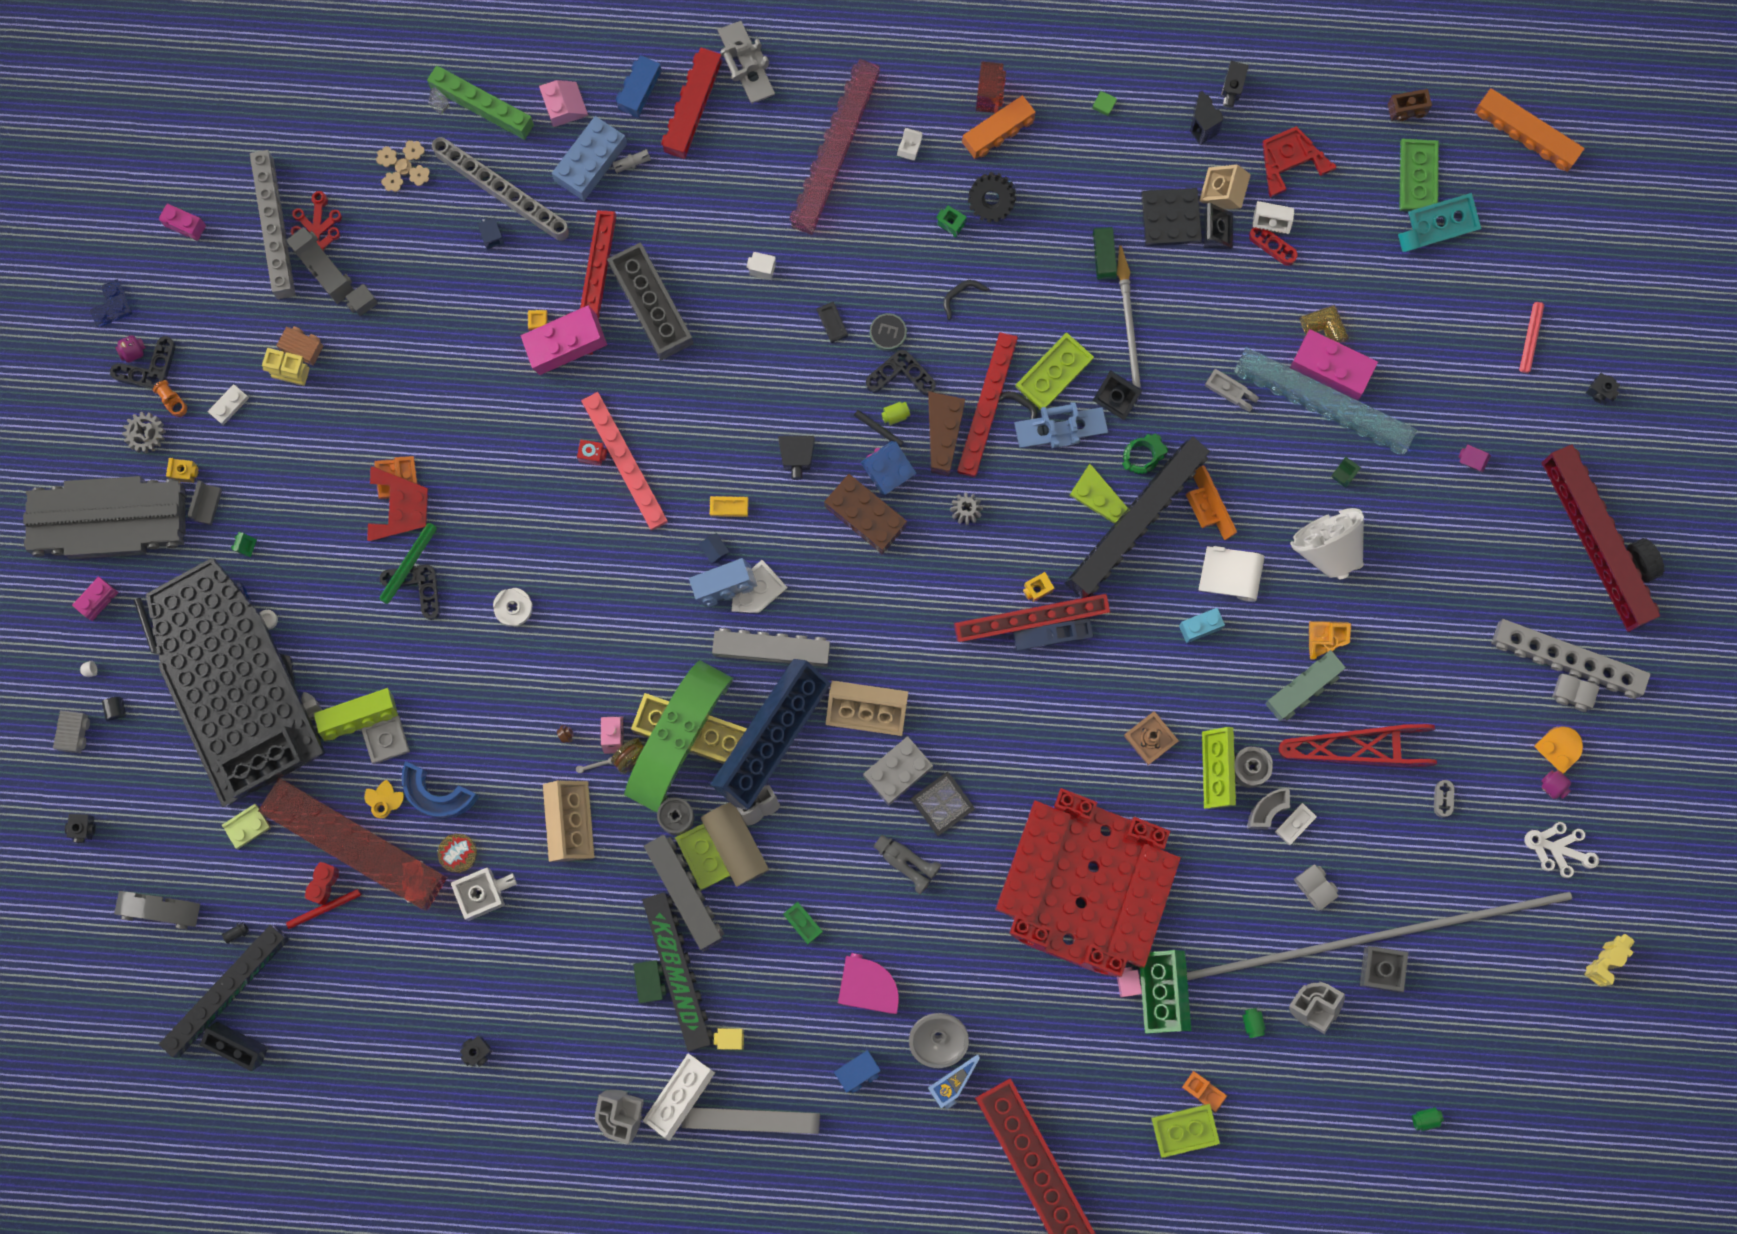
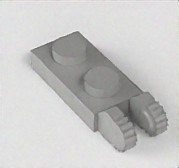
M1214 369L1205 384V387L1235 405L1238 404L1239 407L1248 412L1253 407L1242 400V396L1244 395L1253 402H1257L1259 399L1247 387L1217 369Z

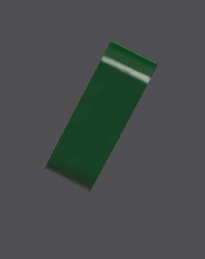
M1113 227L1093 228L1097 280L1116 279L1117 266Z

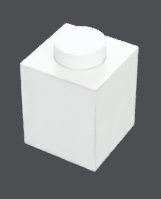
M753 252L752 258L749 257L747 262L750 275L772 280L776 265L775 257Z

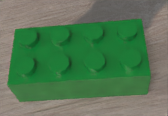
M1185 951L1149 952L1145 967H1140L1145 1033L1191 1031Z

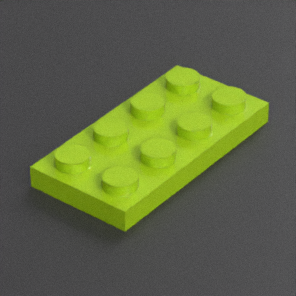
M1066 332L1025 374L1015 387L1040 410L1042 407L1047 408L1094 359V356Z
M1233 727L1203 731L1204 809L1235 806Z

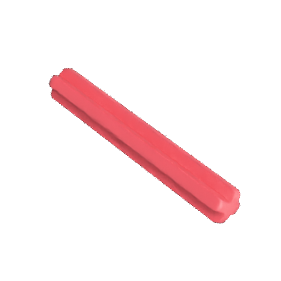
M1540 302L1533 304L1519 369L1522 373H1529L1531 371L1544 310V304Z

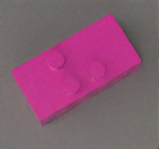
M589 305L521 335L531 367L539 375L607 346L596 312Z
M1309 329L1290 368L1358 401L1378 362Z

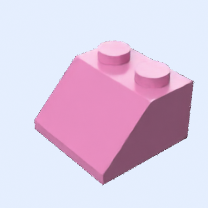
M556 80L539 86L553 127L588 116L576 82Z

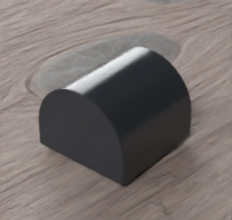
M111 697L102 701L106 721L126 716L122 697Z

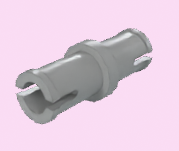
M647 149L634 155L629 154L627 155L628 157L612 163L616 173L631 167L634 169L636 165L651 161Z

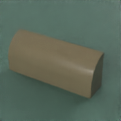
M730 802L701 817L736 887L762 876L769 870L738 809Z

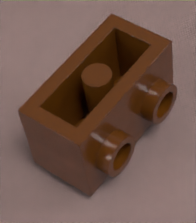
M1428 89L1392 95L1387 104L1391 121L1398 120L1399 122L1411 117H1425L1432 107Z

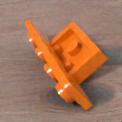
M1204 465L1200 466L1195 470L1196 474L1193 476L1199 489L1188 492L1186 497L1202 528L1217 524L1223 539H1229L1237 533V530Z

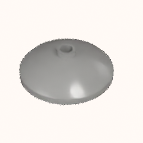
M934 1013L921 1018L915 1023L909 1035V1046L913 1056L923 1065L932 1068H945L957 1063L965 1055L969 1044L968 1032L964 1024L956 1017L945 1013Z

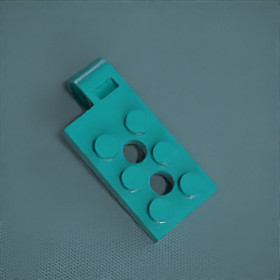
M1472 193L1409 211L1408 214L1413 230L1398 234L1402 252L1481 229ZM1456 211L1462 214V219L1459 222L1454 219ZM1439 216L1445 221L1442 227L1436 224V219Z

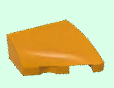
M1309 621L1310 659H1316L1330 650L1333 651L1339 646L1350 643L1351 623Z

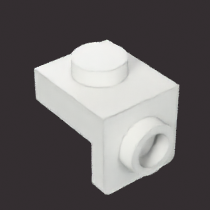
M905 128L897 156L915 161L921 144L922 132Z

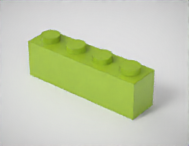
M388 688L316 712L314 716L318 733L324 741L344 734H351L364 727H371L381 721L391 720L393 717L398 716L393 695Z

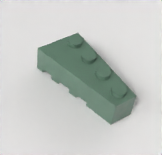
M1330 650L1265 704L1279 721L1284 718L1287 721L1296 714L1294 710L1297 707L1302 709L1310 703L1309 698L1312 695L1317 697L1325 691L1323 687L1327 683L1332 685L1340 679L1338 675L1346 667Z

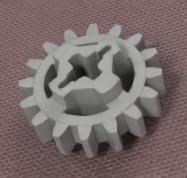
M140 412L139 417L133 414V420L127 419L129 425H123L127 430L122 433L124 437H127L124 442L129 444V448L135 449L138 453L142 450L146 454L148 449L155 451L154 446L160 447L159 440L165 439L161 436V434L166 433L161 428L164 424L159 421L156 415L153 417L149 412L147 415Z

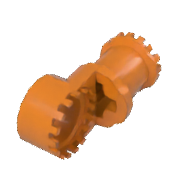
M167 380L159 381V384L154 385V393H158L162 403L175 417L184 416L187 412V405L176 392L171 390ZM175 404H182V409L179 412L173 411Z

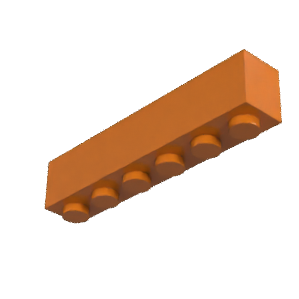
M1490 88L1475 110V113L1481 119L1489 121L1496 129L1503 130L1512 139L1523 143L1529 150H1534L1543 159L1554 163L1560 170L1568 172L1585 149L1492 88Z

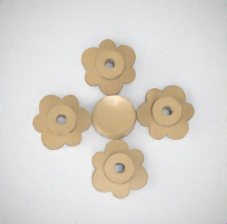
M419 141L406 142V147L403 148L406 159L397 161L395 157L397 155L396 151L391 150L389 146H385L377 152L378 157L376 161L378 164H383L384 167L395 164V170L397 171L393 174L387 173L386 177L382 179L381 183L387 191L398 192L400 190V185L403 184V180L400 179L401 175L410 174V181L414 182L417 186H422L424 182L429 181V169L423 168L421 165L411 168L409 161L413 159L418 160L420 155L424 153L425 150Z

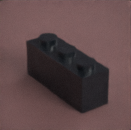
M215 1022L206 1028L199 1045L249 1071H253L262 1065L269 1048L219 1022Z

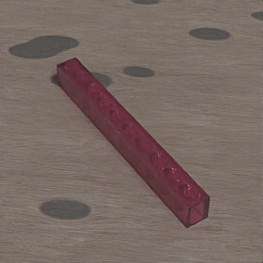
M859 59L857 65L854 64L852 67L851 80H847L844 87L846 92L843 97L840 96L837 104V107H839L837 113L834 112L831 117L830 123L832 125L830 129L827 128L825 131V142L823 145L820 144L818 148L817 161H813L810 168L812 173L810 177H806L803 188H805L804 192L799 194L796 202L798 206L796 210H792L789 220L791 221L792 228L810 235L814 233L880 75V66Z

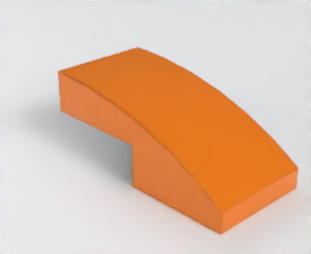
M1194 1071L1182 1086L1183 1089L1204 1105L1210 1104L1211 1110L1215 1113L1227 1098V1095Z

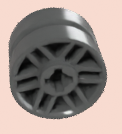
M669 798L660 805L657 812V820L665 832L670 835L679 836L692 828L694 812L685 800ZM678 813L679 818L673 820L672 816Z

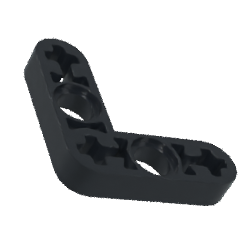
M168 336L158 339L149 370L117 363L111 367L110 375L121 383L153 389L154 383L151 380H147V376L150 379H156L157 377L160 382L167 379L176 349L175 342ZM168 342L170 347L164 349L162 345ZM159 359H165V365L158 368L156 362ZM122 370L124 373L128 374V377L124 374H119L118 377L116 371ZM137 372H141V380L134 381V374Z
M906 350L897 351L866 379V388L873 393L880 391L901 372L923 395L928 396V391L934 392L936 388L934 379ZM899 356H906L905 361L909 365L906 370L904 369L906 364L903 361L898 362ZM891 367L894 372L892 375L887 376L883 373V369ZM916 368L920 371V375L912 377L909 374L910 370ZM878 373H880L882 378L878 381V386L873 385L871 387V380L876 381L879 379ZM923 376H925V377L923 378V381H924L926 384L931 383V387H930L931 389H930V390H929L928 388L923 389V388H924V384H923V382L921 381V379H922Z
M430 565L413 566L410 570L413 573L412 580L403 581L400 587L419 585L422 615L428 620H435L440 615L436 571ZM398 568L388 569L381 573L380 582L384 587L388 584L384 579L389 574L393 577ZM427 569L432 573L428 576L430 583H427L426 577L422 575ZM426 588L434 589V594L431 597L424 596ZM425 601L431 602L432 608L435 609L431 616L426 612L429 610V604L425 603Z

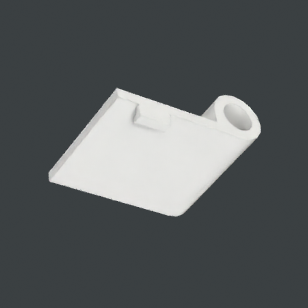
M1207 546L1199 591L1237 596L1240 600L1255 602L1265 556L1253 552Z

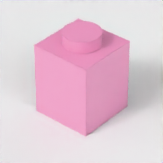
M1132 967L1124 968L1122 977H1117L1120 998L1142 994L1138 970L1133 971Z

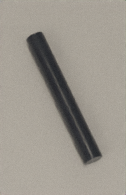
M859 410L855 412L854 416L890 442H897L899 447L903 445L904 442L867 415Z
M134 599L151 653H157V644L142 599Z

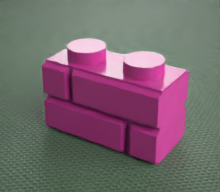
M170 204L165 206L159 217L164 227L196 241L199 240L206 226L201 218Z
M98 576L72 606L86 618L93 621L109 604L111 598H114L119 592Z

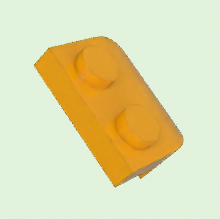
M1557 726L1550 729L1534 747L1559 771L1564 773L1580 758L1583 743L1580 735L1573 728Z

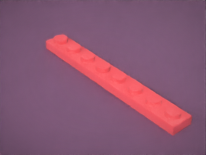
M596 392L581 400L650 530L652 531L668 523L599 393Z

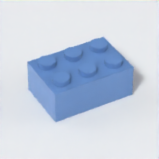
M743 558L689 578L695 599L704 606L707 605V607L716 605L717 601L722 599L730 600L736 597L735 594L741 592L743 594L753 591L754 587L758 586L751 565Z

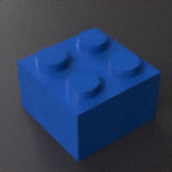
M891 441L861 461L862 466L879 492L884 495L916 474L897 442Z
M867 1050L834 1071L846 1093L851 1091L853 1094L862 1088L861 1083L868 1080L870 1083L878 1078L879 1075L877 1073L880 1072V1069Z

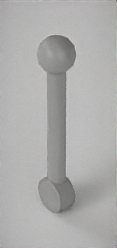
M610 757L608 760L584 767L577 766L576 772L581 774L587 769L605 764L612 765L615 763V758Z

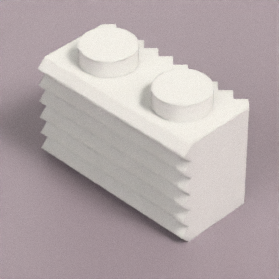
M1257 201L1253 227L1289 234L1294 219V208Z

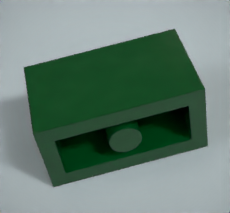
M658 960L633 964L639 1004L664 1000L667 992L665 983L662 984L661 976H664L662 964H659Z

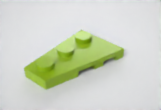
M1091 464L1088 465L1069 495L1114 524L1128 509Z

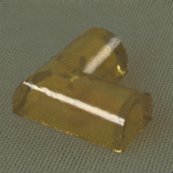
M1335 305L1299 318L1305 334L1308 333L1309 329L1315 332L1324 329L1327 338L1338 343L1349 339Z

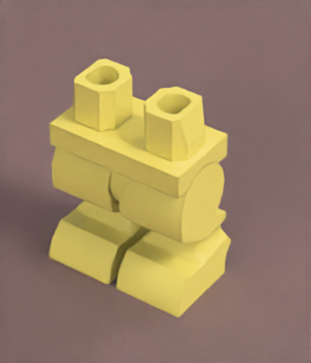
M267 348L262 363L263 371L269 372L272 378L305 386L310 368L307 364H303V356L287 352L284 354L283 351Z
M1623 934L1622 937L1616 936L1614 941L1605 943L1603 946L1605 950L1600 952L1599 959L1594 960L1586 967L1584 975L1600 987L1612 985L1614 974L1610 973L1608 969L1622 967L1626 963L1627 958L1633 954L1630 948L1635 941L1628 935Z

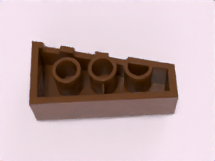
M928 391L931 473L949 476L965 399Z

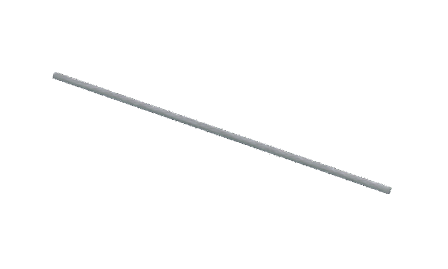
M1570 892L1187 972V981L1572 899V895Z

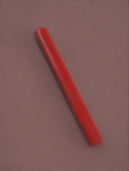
M356 889L286 922L287 928L291 929L360 897V890Z

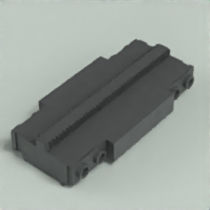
M141 476L64 481V488L54 486L50 490H45L44 488L36 487L31 491H26V512L23 515V523L26 526L24 547L32 556L42 557L44 554L52 553V555L56 556L64 555L69 559L146 555V547L147 549H159V546L177 548L178 545H184L183 538L186 535L185 498H187V495L185 494L184 485L176 479H167L166 482L148 480L147 483Z

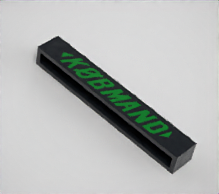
M665 892L644 898L642 901L687 1051L691 1052L712 1045L711 1040H714L711 1028L707 1029L705 1021L708 1020L705 1009L701 1010L699 1003L702 1001L700 991H696L694 983L697 982L694 971L690 972L688 964L691 963L688 952L684 953L682 945L685 944L682 933L678 934L676 927L679 926L677 915H673L671 907H674L672 898L667 896Z
M269 925L158 1045L172 1058H180L290 939L277 926Z

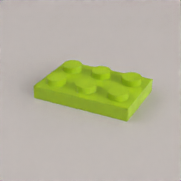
M704 824L675 837L701 891L730 877Z
M1210 1104L1151 1117L1161 1158L1220 1144Z

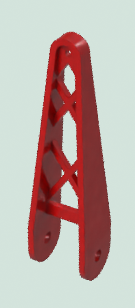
M1405 724L1290 738L1283 740L1278 748L1281 757L1292 760L1391 767H1427L1437 765V760L1401 758L1400 733L1434 731L1435 725ZM1388 734H1392L1393 759H1390L1371 746ZM1380 735L1369 744L1356 738ZM1349 738L1363 747L1350 757L1336 756L1325 749L1334 740ZM1327 740L1322 745H1318L1317 743L1313 742ZM1307 742L1316 749L1308 755H1304L1295 748ZM1369 750L1370 752L1374 753L1380 758H1365L1357 756L1362 754L1364 751ZM1321 751L1328 756H1320L1315 754Z

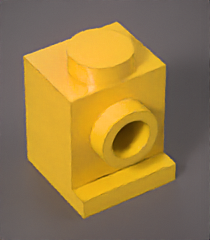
M169 458L166 477L176 479L179 482L194 483V479L198 476L197 465L193 461Z
M1044 572L1025 582V589H1023L1028 600L1032 599L1035 602L1049 593L1051 594L1054 591V586ZM1034 587H1039L1041 591L1035 592Z

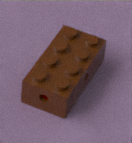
M850 474L843 479L824 501V507L882 555L907 527V521Z

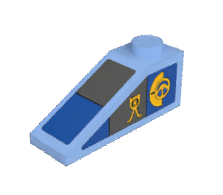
M978 1054L928 1087L940 1108L945 1106L947 1110L956 1104L954 1099L961 1093L980 1059Z

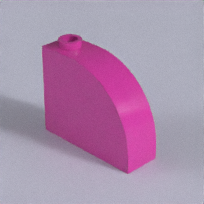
M851 953V956H846L838 1004L897 1014L898 990L889 972L873 961L862 959L863 955Z

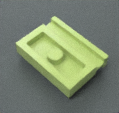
M257 804L250 806L222 825L236 849L243 847L271 828Z

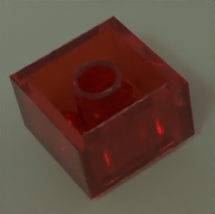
M981 61L976 111L997 113L998 107H1002L1006 71H1003L1002 63Z

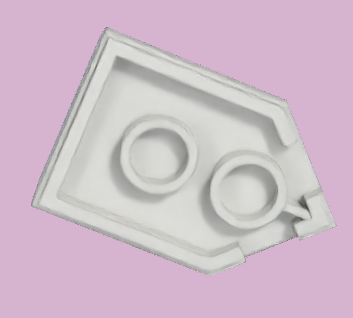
M761 560L752 568L758 586L754 587L753 591L743 594L741 592L735 594L736 597L733 598L732 612L759 613L785 591L787 586Z

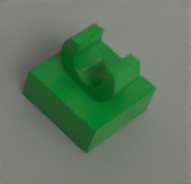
M238 532V535L234 537L236 540L234 546H231L232 550L251 557L257 539Z

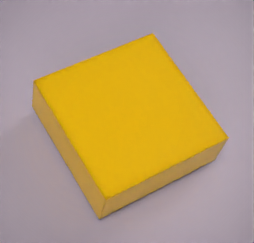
M528 310V330H534L548 323L547 310Z

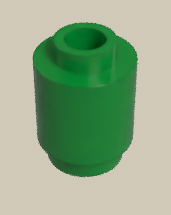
M1257 1008L1245 1010L1246 1014L1242 1015L1246 1034H1249V1038L1265 1035L1264 1030L1266 1028L1262 1011H1257Z
M1435 1107L1417 1111L1416 1114L1412 1115L1416 1131L1439 1128L1441 1123L1444 1122L1442 1112L1440 1110L1437 1111Z

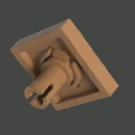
M1155 711L1124 734V737L1147 765H1150L1178 742V739Z

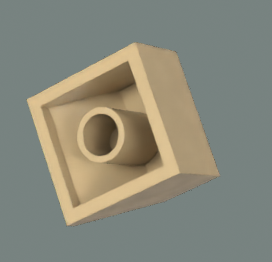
M1238 164L1209 167L1199 201L1204 204L1212 203L1223 209L1242 208L1251 174Z

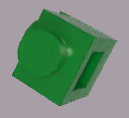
M948 205L945 210L941 209L936 219H938V226L956 238L966 224L967 217Z

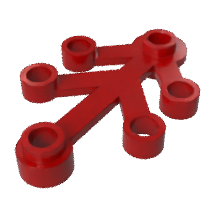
M317 191L311 198L315 205L313 224L305 217V213L300 208L295 209L292 215L309 232L312 231L319 239L317 244L324 251V248L332 241L340 238L339 230L335 227H330L334 223L340 222L342 215L338 210H332L329 214L330 217L321 224L322 207L327 205L328 198L324 192ZM322 196L320 200H316V197ZM297 213H302L300 217H296ZM334 214H339L337 218H333ZM294 226L291 229V234L294 235V232L300 230L301 227ZM329 229L328 236L320 241V235ZM332 232H337L335 236H331Z

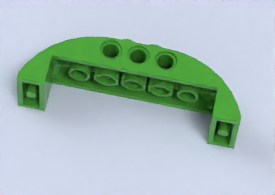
M701 660L690 669L647 740L628 780L624 793L625 796L656 813L658 812L660 805L668 797L666 795L668 789L720 696H725L734 678Z

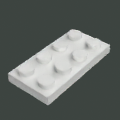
M687 1054L643 1121L670 1141L715 1072L690 1054Z

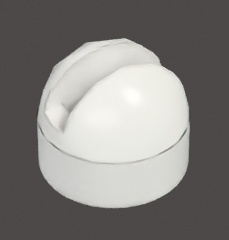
M89 661L82 664L80 668L81 674L86 677L96 676L97 666L95 662Z

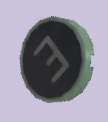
M886 313L879 315L870 326V338L873 344L881 350H895L903 345L906 339V325L900 317L894 314Z

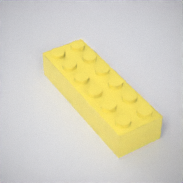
M644 693L631 728L633 733L649 738L669 701ZM709 716L690 753L724 764L747 728Z

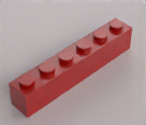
M701 47L699 53L694 55V66L687 73L686 86L683 85L680 96L682 97L680 102L675 104V115L673 118H670L667 135L664 134L661 142L664 153L683 159L686 158L722 64L720 53Z

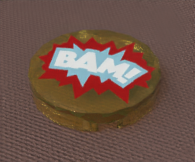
M455 833L448 835L442 840L438 847L437 855L440 864L450 872L460 873L467 871L473 866L477 857V848L471 838L464 834Z

